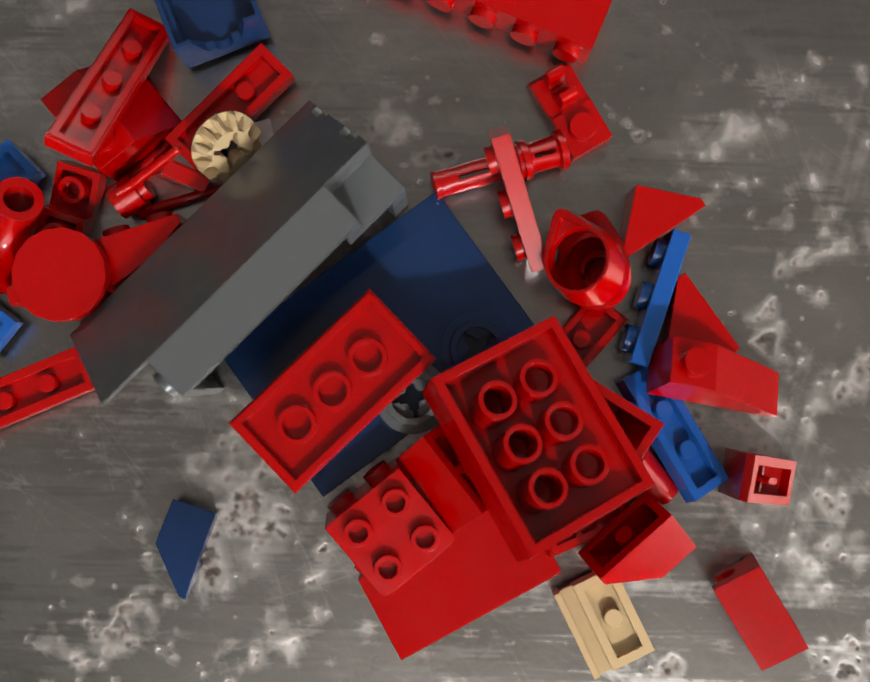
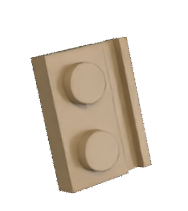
M592 571L570 582V585L560 590L552 591L594 680L600 678V674L610 669L614 671L655 651L622 583L604 584Z

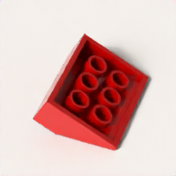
M555 315L431 378L422 392L516 562L534 558L656 485Z

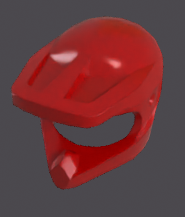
M568 209L556 210L551 219L543 257L547 277L556 289L574 304L586 309L599 311L614 307L623 300L631 284L630 262L621 236L607 215L600 210L591 211L580 216ZM559 246L558 265H556L555 254Z

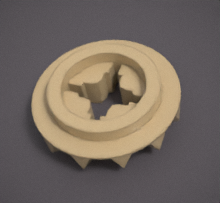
M224 111L215 114L207 119L197 130L191 146L192 160L197 169L209 180L217 178L226 182L230 176L262 147L259 141L261 131L253 120L244 113ZM232 140L238 146L236 149L229 150L226 157L221 152V149L228 148Z

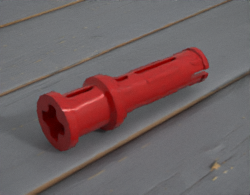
M560 129L551 131L549 137L525 143L524 140H518L513 144L524 181L533 179L534 174L557 167L563 171L570 167L569 147ZM543 153L549 154L538 158L535 157L536 155H540ZM486 157L438 171H430V180L437 200L445 196L502 181L501 174L499 172L491 175L489 171L465 179H459L461 176L489 169Z

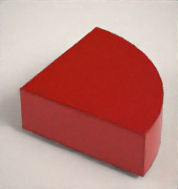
M173 159L154 174L164 180L200 193H205L209 183V179L203 173Z

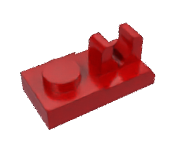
M566 62L559 64L527 84L528 90L551 129H560L563 132L569 147L571 162L612 138L613 135L570 64Z

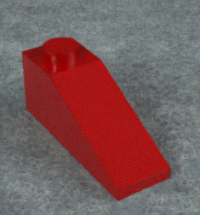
M672 336L654 348L648 366L646 394L773 418L777 417L779 372L720 345Z

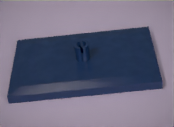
M433 193L277 306L224 358V361L250 397L254 399L369 289L436 358L431 366L440 373L447 371L441 358V338L450 322L458 316L472 311H483L493 314L507 325L512 337L534 326V323L442 199L437 200ZM464 332L462 336L466 339L465 343L469 349L465 353L466 357L461 361L464 362L468 358L470 359L486 351L484 347L492 334L489 333L486 337L483 336L476 340ZM411 383L406 388V392L399 395V398H395L393 403L399 401L400 403H408L410 410H413L414 417L418 416L419 401L425 399L422 394L423 390H416L415 385ZM378 414L310 480L324 497L409 434L392 429Z

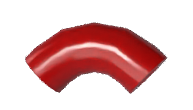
M10 177L0 182V293H6L5 288L12 286L11 269L16 252L29 237L34 235L44 205L43 193L37 184L22 177Z

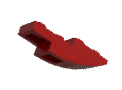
M161 211L147 216V223L130 228L129 225H118L105 229L102 232L103 237L94 240L104 250L110 262L111 270L109 290L105 291L104 297L100 302L103 303L187 219L178 213L173 214L172 211ZM13 285L6 287L5 290L10 306L25 308L21 305L15 294Z

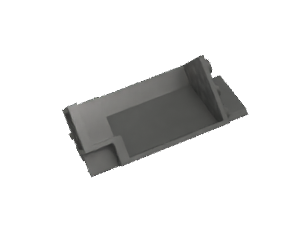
M309 100L133 272L95 312L70 334L101 404H107L148 363L157 371L153 375L154 380L172 396H176L178 393L182 397L219 394L225 387L210 372L344 240L351 245L386 210L397 218L408 207L406 188L371 154L368 142L359 135L355 138L345 125L329 114L326 116L316 104Z

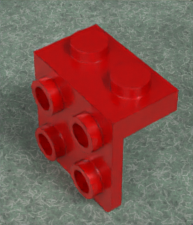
M397 457L389 464L382 460L374 465L363 476L366 482L353 493L346 489L338 494L328 504L327 508L330 511L326 514L325 520L326 531L381 595L385 596L393 593L451 546L454 541L453 533L395 461Z

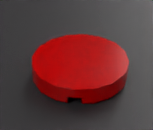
M64 227L44 229L29 237L16 252L11 269L13 290L21 305L36 317L53 322L78 321L95 312L102 303L100 301L104 297L105 291L109 290L111 283L110 262L102 247L84 233Z

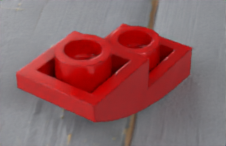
M58 160L50 204L43 206L36 234L44 229L64 227L82 232L90 238L101 206L107 175L96 168L70 160Z

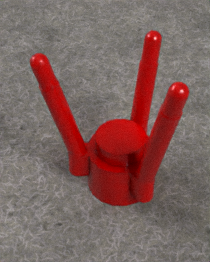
M166 140L134 169L118 178L119 181L107 187L106 194L113 207L123 218L128 219L137 213L141 220L144 221L151 214L210 198L223 184L208 187L205 193L194 191L152 204L150 199L154 198L156 194L147 179L181 153V148L178 145L172 146Z

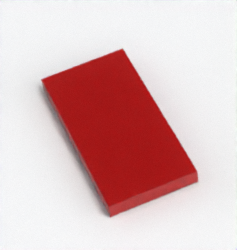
M369 289L244 407L229 424L294 493H297L424 372L436 358Z
M486 510L479 517L455 532L452 545L396 589L389 598L381 595L362 574L358 577V581L402 661L562 573L555 558L546 555L544 551L532 559L516 562L491 515Z

